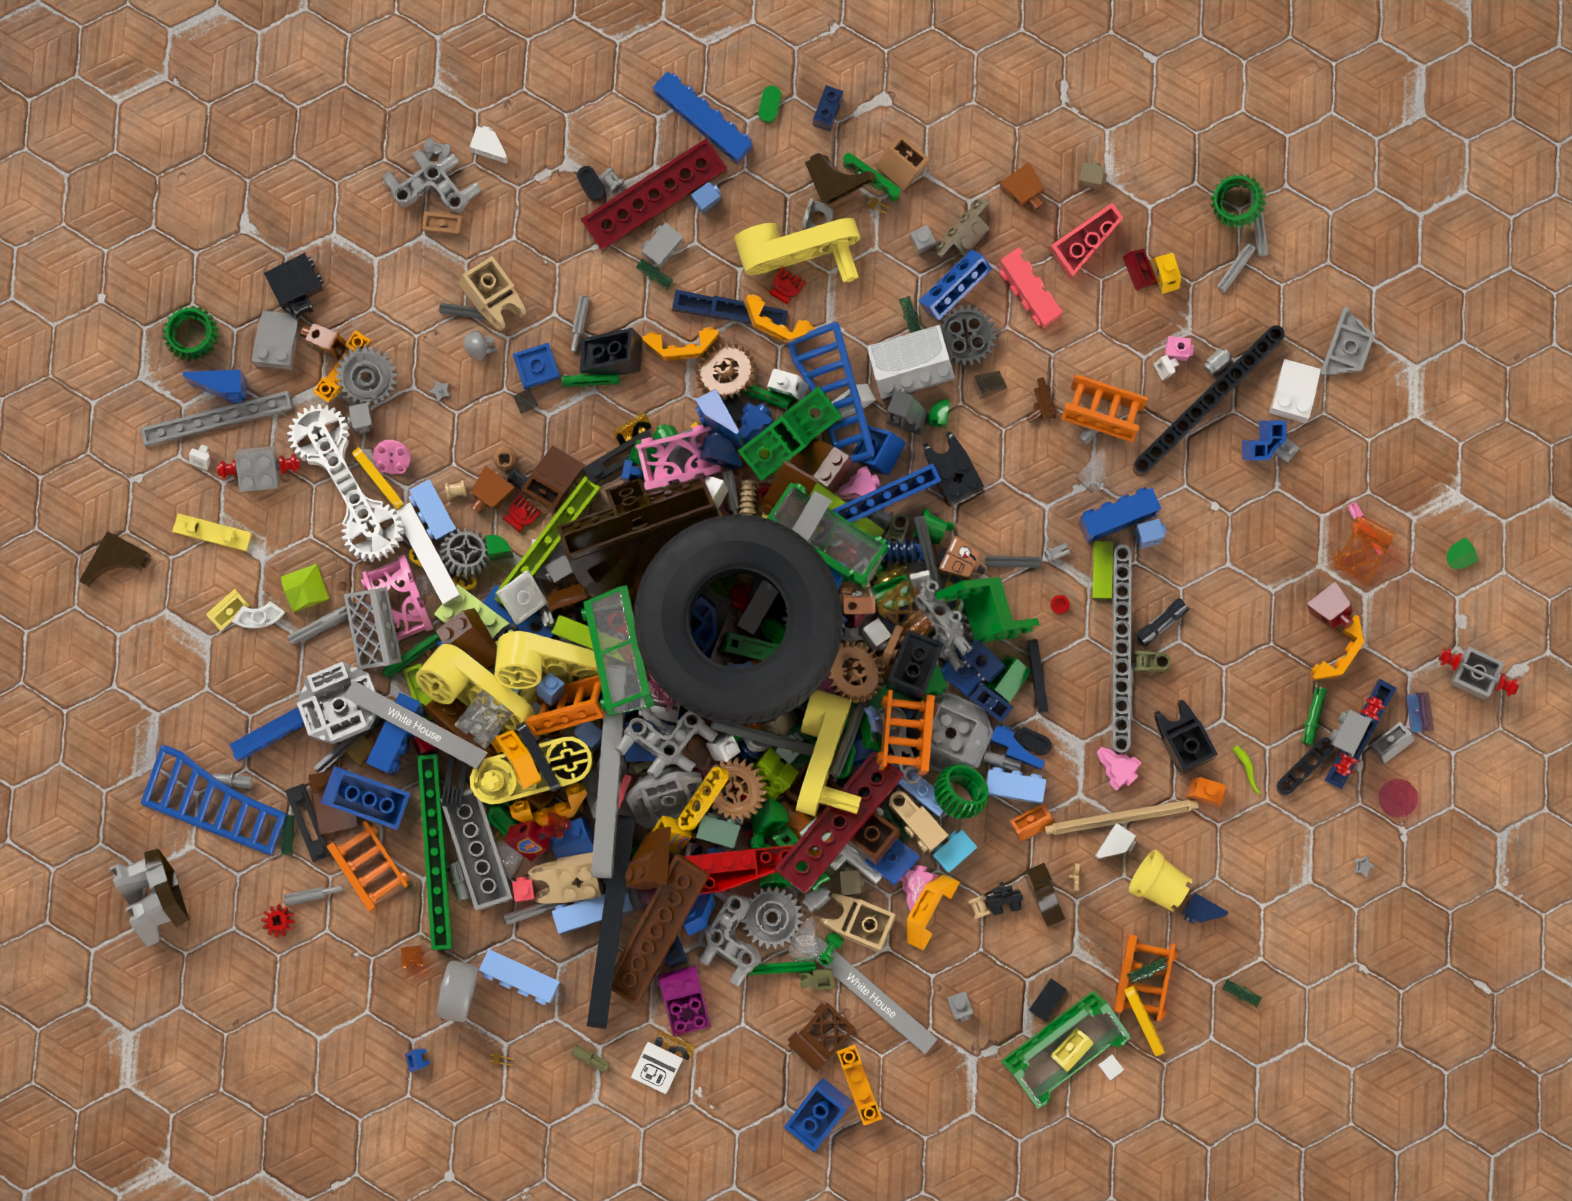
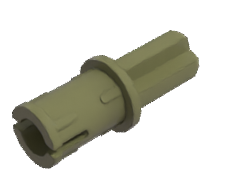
M578 1044L575 1045L571 1052V1056L586 1063L585 1065H591L602 1072H605L609 1067L608 1061L595 1055L594 1051L590 1052Z

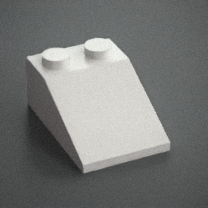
M1284 359L1269 413L1306 423L1312 410L1321 369Z

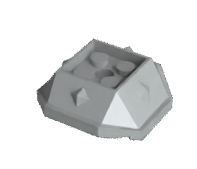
M340 662L306 677L297 706L310 739L335 744L364 732L371 727L378 715L344 698L353 680L376 692L369 673L352 667L345 662ZM344 705L342 709L337 710L339 706Z
M949 692L935 696L929 769L940 773L951 765H966L973 769L979 767L994 733L983 708ZM918 711L915 717L917 721L922 719V712ZM948 729L954 730L956 737L953 739L947 738L945 731Z
M677 765L662 770L656 778L651 777L649 774L640 776L633 788L625 794L626 801L634 817H636L637 824L653 830L662 816L679 818L703 782L700 772L691 771L687 773ZM699 801L696 803L695 806L697 812L700 810L701 807Z

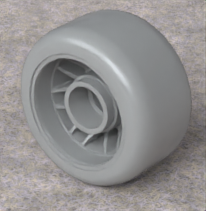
M450 961L447 964L438 992L439 998L436 1008L438 1017L455 1022L466 1021L478 976V968L475 965L460 961Z

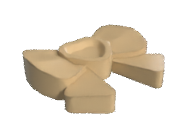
M1077 863L1074 864V875L1068 876V879H1073V891H1079L1080 864Z

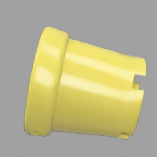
M1153 850L1137 869L1130 883L1129 893L1137 897L1142 896L1173 912L1175 910L1172 906L1179 907L1189 891L1186 884L1187 882L1192 884V879L1165 860L1161 852Z

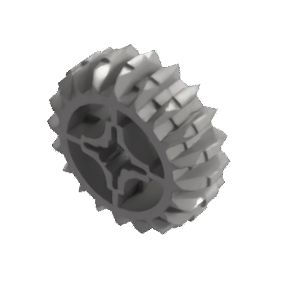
M467 528L464 529V532L457 529L456 534L451 532L449 537L444 538L445 543L441 544L440 556L442 562L445 563V568H450V574L456 572L457 578L463 574L465 579L470 574L474 578L475 572L480 575L482 569H487V564L490 563L491 558L488 556L486 538H481V532L475 534L474 529L471 532H467ZM462 543V545L453 548L455 545ZM465 548H466V552H467V559H465V554H464V549H465ZM479 558L476 562L469 564L470 561Z

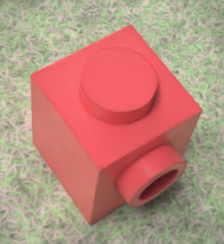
M528 876L516 878L517 881L512 882L516 903L535 900L534 882L532 879L528 880Z

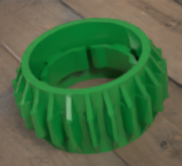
M1233 173L1231 177L1226 175L1225 180L1220 179L1221 183L1215 185L1217 187L1216 190H1212L1214 196L1210 197L1213 201L1210 206L1214 208L1212 212L1214 215L1217 214V220H1221L1220 222L1223 225L1227 223L1228 228L1233 225L1235 229L1238 226L1244 229V225L1250 227V223H1256L1257 217L1261 218L1260 213L1265 211L1263 206L1267 204L1264 201L1266 195L1263 192L1265 190L1263 187H1260V182H1256L1255 177L1250 178L1249 174L1243 176L1242 173L1238 176ZM1241 185L1252 192L1254 202L1248 212L1242 215L1238 214L1236 217L1224 209V202L1222 200L1225 199V195L1230 189L1238 188Z
M194 305L191 308L187 306L184 309L178 308L176 313L173 311V315L167 317L169 319L168 322L164 323L166 328L162 329L165 333L162 337L166 340L164 344L169 347L168 350L171 353L173 352L175 357L179 356L181 360L186 358L188 362L191 359L197 361V358L200 357L204 359V355L209 356L210 350H215L213 346L218 344L216 339L219 338L217 334L219 328L216 327L217 322L213 320L214 317L211 314L208 315L207 310L203 311L201 307L196 309ZM198 319L199 322L205 325V337L207 339H203L202 343L197 347L184 348L183 345L177 342L176 328H179L180 324L185 320Z
M951 765L946 767L934 781V796L937 804L945 813L954 818L971 819L974 816L977 817L988 804L987 783L978 771L969 766ZM950 782L962 786L970 794L972 801L965 800L957 795L952 789Z

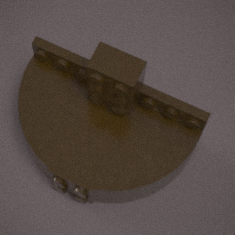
M702 475L647 494L641 477L605 490L610 508L557 526L569 564L579 583L595 597L627 585L632 605H634L643 575L660 549L670 539L689 526L718 516L715 503ZM620 591L599 600L607 603L622 598Z

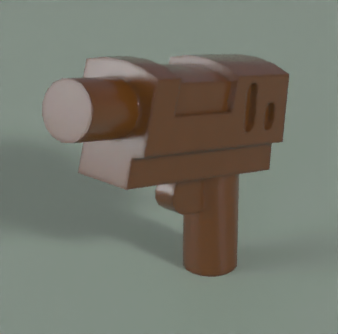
M1044 377L1037 379L1039 387L1034 389L1037 403L1033 405L1034 412L1026 416L1030 423L1041 416L1043 421L1049 418H1056L1055 405L1051 399L1049 385H1046Z

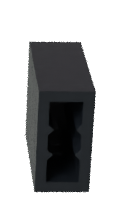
M305 253L264 273L283 310L289 308L288 304L290 302H298L303 300L305 296L309 298L324 290L321 286L324 281L320 273L315 274L313 268L316 266L312 258H307Z

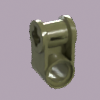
M899 513L893 517L885 536L887 543L891 539L892 545H894L896 539H898L900 545H902L909 525V519L905 514ZM899 518L904 519L906 522L902 528L895 525V521Z
M1134 652L1136 656L1135 672H1165L1171 665V658L1166 653ZM1157 659H1166L1167 665L1160 667L1157 664Z

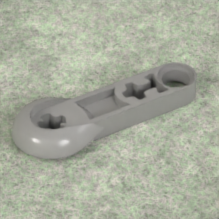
M891 706V717L906 719L903 710L899 707ZM884 707L879 709L878 711L880 716L878 722L882 724V726ZM890 726L889 736L907 738V727ZM890 744L894 756L902 757V753L905 752L906 755H910L909 758H915L910 746ZM898 764L900 771L904 774L903 778L906 783L913 785L919 782L921 775H918L914 781L909 780L906 776L910 770L918 773V768L910 766L903 770V767H906V765Z

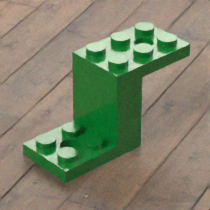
M818 386L778 417L769 427L740 448L738 452L762 481L782 466L784 461L791 459L816 436L840 419L842 414L821 387ZM818 408L821 412L820 417H812L811 409ZM761 449L769 450L770 457L768 459H763L760 456Z
M1000 577L961 581L935 592L937 600L945 599V602H950L957 598L958 601L963 600L975 641L983 640V643H988L996 640L997 642L1005 640L1007 637L1008 640L1018 638L1019 633H1030L1034 627L1040 625L1038 618L1013 621Z

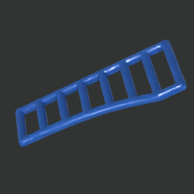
M836 321L788 342L792 362L804 381L809 385L808 388L811 392L817 388L812 378L842 367L844 368L846 378L825 385L821 389L826 394L849 386L851 396L833 404L837 409L854 404L856 415L834 422L827 428L831 444L841 451L843 447L864 440L867 451L851 456V460L855 464L874 457L873 443L839 323ZM830 331L834 332L835 342L798 355L796 344ZM836 349L839 350L841 357L839 361L807 372L802 364L806 360ZM859 422L862 433L838 441L835 430Z
M167 745L160 746L141 800V804L145 807L267 855L273 854L286 819L285 812L265 805L230 788L200 767L184 752ZM168 754L176 757V761L163 798L159 804L151 801L150 798L165 755ZM184 762L192 769V773L177 811L169 808L168 804ZM200 775L209 783L195 818L185 813ZM216 787L224 792L225 795L215 823L212 825L203 820ZM234 798L242 802L233 830L230 832L221 827L230 801ZM249 806L260 810L250 839L239 835ZM267 814L277 817L268 846L257 842Z

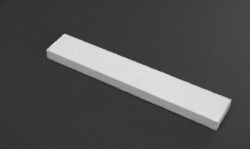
M408 503L396 510L397 514L401 517L400 521L404 524L402 529L442 604L446 606L460 598V593L412 504Z

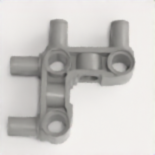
M419 149L412 154V157L421 167V170L406 181L399 183L390 171L382 176V179L391 190V196L400 207H408L419 200L418 197L425 192L433 190L441 197L442 203L454 214H459L464 211L469 200L482 192L476 182L461 192L448 178L446 172L459 163L453 153L440 163L430 161L422 150ZM432 171L438 172V175L434 178L429 177ZM403 193L408 195L405 200L398 199ZM454 200L460 201L457 207L451 206V203Z
M930 581L926 584V588L922 589L921 593L915 596V602L918 608L935 626L937 633L932 639L944 643L939 657L947 659L954 670L958 671L965 664L956 653V647L962 655H965L966 652L968 653L972 650V646L963 637V626L960 622L962 618L961 613L958 611L952 612L944 600L936 599L935 592H937L939 586L937 582ZM935 612L941 613L942 616L937 615Z
M690 711L680 718L675 730L668 736L660 734L653 729L650 723L643 719L634 718L624 730V737L615 747V750L621 755H625L632 744L637 743L653 754L656 759L647 770V773L653 778H656L663 768L670 764H676L687 773H690L696 764L682 755L684 747L694 734L698 733L712 743L718 733L704 724L705 721L701 716ZM689 717L694 718L696 724L690 725L686 719ZM638 725L642 731L634 732L632 726ZM664 749H672L673 755H666Z
M725 890L719 893H712L724 901V905L713 924L710 925L708 923L706 928L700 930V932L705 934L707 947L699 960L706 965H710L717 951H719L737 964L738 967L730 982L736 986H741L746 975L752 972L754 967L758 966L761 962L760 953L750 944L740 941L735 935V929L740 920L744 919L750 902L746 896L739 895L733 891ZM737 900L740 901L739 909L736 907ZM718 933L721 935L720 942L717 941L716 937ZM748 954L752 957L751 963L747 961Z

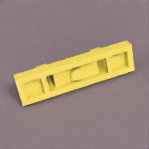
M179 513L173 528L174 533L245 552L248 550L252 537L251 532ZM196 524H199L197 532H195V526Z

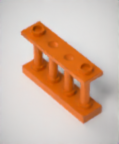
M1075 374L1071 389L1076 390L1072 404L1066 402L1061 419L1134 443L1140 426L1134 424L1138 410L1143 412L1148 397ZM1083 393L1094 396L1090 409L1079 406ZM1101 398L1112 402L1108 415L1097 412ZM1119 404L1130 407L1127 421L1116 418Z
M599 675L564 684V695L553 705H557V708L552 711H548L551 706L537 696L536 692L535 696L542 707L538 715L528 717L526 722L533 734L539 736L603 718L605 712L598 702L600 693H602ZM591 696L590 700L582 702L583 698ZM574 701L573 705L565 707L567 702Z
M888 690L883 695L881 706L884 707L881 752L877 754V763L880 764L879 770H884L887 763L915 766V768H918L917 775H926L929 771L935 696L926 695L921 702L893 699V690ZM891 706L918 709L922 712V719L917 721L891 717ZM890 725L918 728V731H921L920 738L909 739L889 736ZM888 744L916 747L919 750V757L909 758L887 755Z
M364 821L365 830L342 845H336L332 842L327 848L367 910L372 912L377 909L375 905L377 900L401 884L405 888H409L410 886L407 882L410 879L405 871L400 872L377 837L378 830L375 825ZM371 835L377 845L353 861L349 860L347 862L343 856L346 854V851ZM382 852L387 861L364 877L360 876L358 878L354 873L356 867ZM392 867L398 877L373 894H368L365 890L366 884Z
M1128 935L1113 1012L1122 1013L1123 1010L1132 1009L1128 998H1125V989L1134 986L1137 991L1160 995L1158 1007L1143 1005L1147 1013L1156 1015L1155 1021L1160 1022L1161 1018H1165L1167 1007L1164 1006L1172 961H1176L1178 949H1175L1176 944L1172 943L1169 949L1141 944L1140 941H1137L1136 935ZM1142 951L1167 957L1165 968L1137 963L1136 960H1133L1134 952ZM1134 970L1164 976L1162 987L1132 982V979H1129L1130 971L1134 972Z

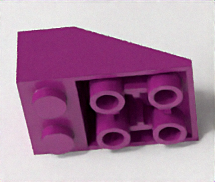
M696 965L659 974L660 988L673 1036L711 1027Z

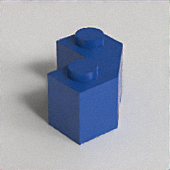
M1259 420V439L1242 440V459L1250 461L1269 460L1274 455L1275 450L1287 440L1286 421Z
M701 593L692 612L700 622L692 630L695 642L705 650L717 636L716 604L705 594Z
M712 893L700 894L683 924L688 936L707 927L710 914L716 906Z

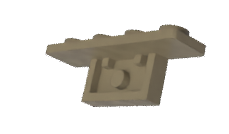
M981 197L974 200L971 208L959 217L958 223L947 231V235L943 240L936 243L932 254L942 257L952 245L963 256L968 254L990 229L978 216L990 201Z

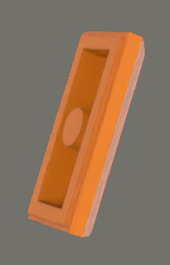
M1043 803L1010 820V823L1017 837L1022 842L1045 830V826L1052 825L1054 821Z

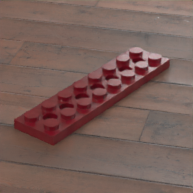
M706 138L583 217L581 222L600 250L603 251L727 171V168ZM704 160L706 162L705 168H697L696 162ZM683 170H688L691 175L689 178L683 179L680 173ZM666 181H674L675 186L672 189H667L664 186ZM656 190L659 192V197L651 199L649 193ZM639 200L644 205L641 209H635L633 203ZM626 211L628 213L627 218L619 219L617 217L618 212ZM604 221L612 223V227L608 230L603 229L601 225Z
M873 751L840 790L861 797L859 795L861 789L865 788L870 791L868 797L861 798L857 814L828 805L774 869L775 872L806 895L904 777V774L890 763H887L884 770H879L880 764L877 763L876 752ZM874 774L882 776V780L879 783H874L871 780ZM837 818H842L845 820V824L842 827H837L834 825V821ZM830 833L833 838L831 841L825 842L822 840V835ZM812 848L820 850V854L817 857H812L809 854ZM801 862L808 865L807 870L804 872L797 870V865Z

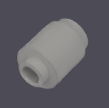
M1218 349L1206 360L1203 366L1212 376L1219 375L1232 363V356L1226 349Z
M819 885V889L810 891L802 901L812 913L815 910L821 909L831 900L829 897L831 892L825 885L822 887Z

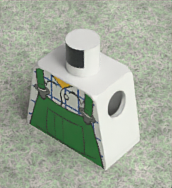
M773 369L767 387L770 392L799 402L805 397L809 385L798 375Z

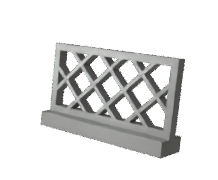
M387 586L344 594L358 669L387 666L402 662ZM368 594H370L371 605L365 601ZM351 597H355L359 601L356 607L352 605ZM362 605L368 609L366 615L360 612ZM371 613L374 614L375 624L369 620ZM357 616L363 620L360 627L356 624L355 619ZM366 624L372 628L369 634L363 630ZM375 632L378 634L379 642L373 639ZM360 635L366 638L364 645L360 643ZM370 643L376 647L373 654L367 649ZM379 651L382 654L383 662L376 657ZM364 654L370 657L368 664L365 665L363 660Z

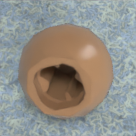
M500 447L493 455L494 464L501 470H510L517 463V454L510 447Z

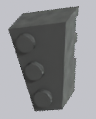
M903 389L895 390L887 410L886 423L922 435L928 419L927 411L914 396L910 395V392Z

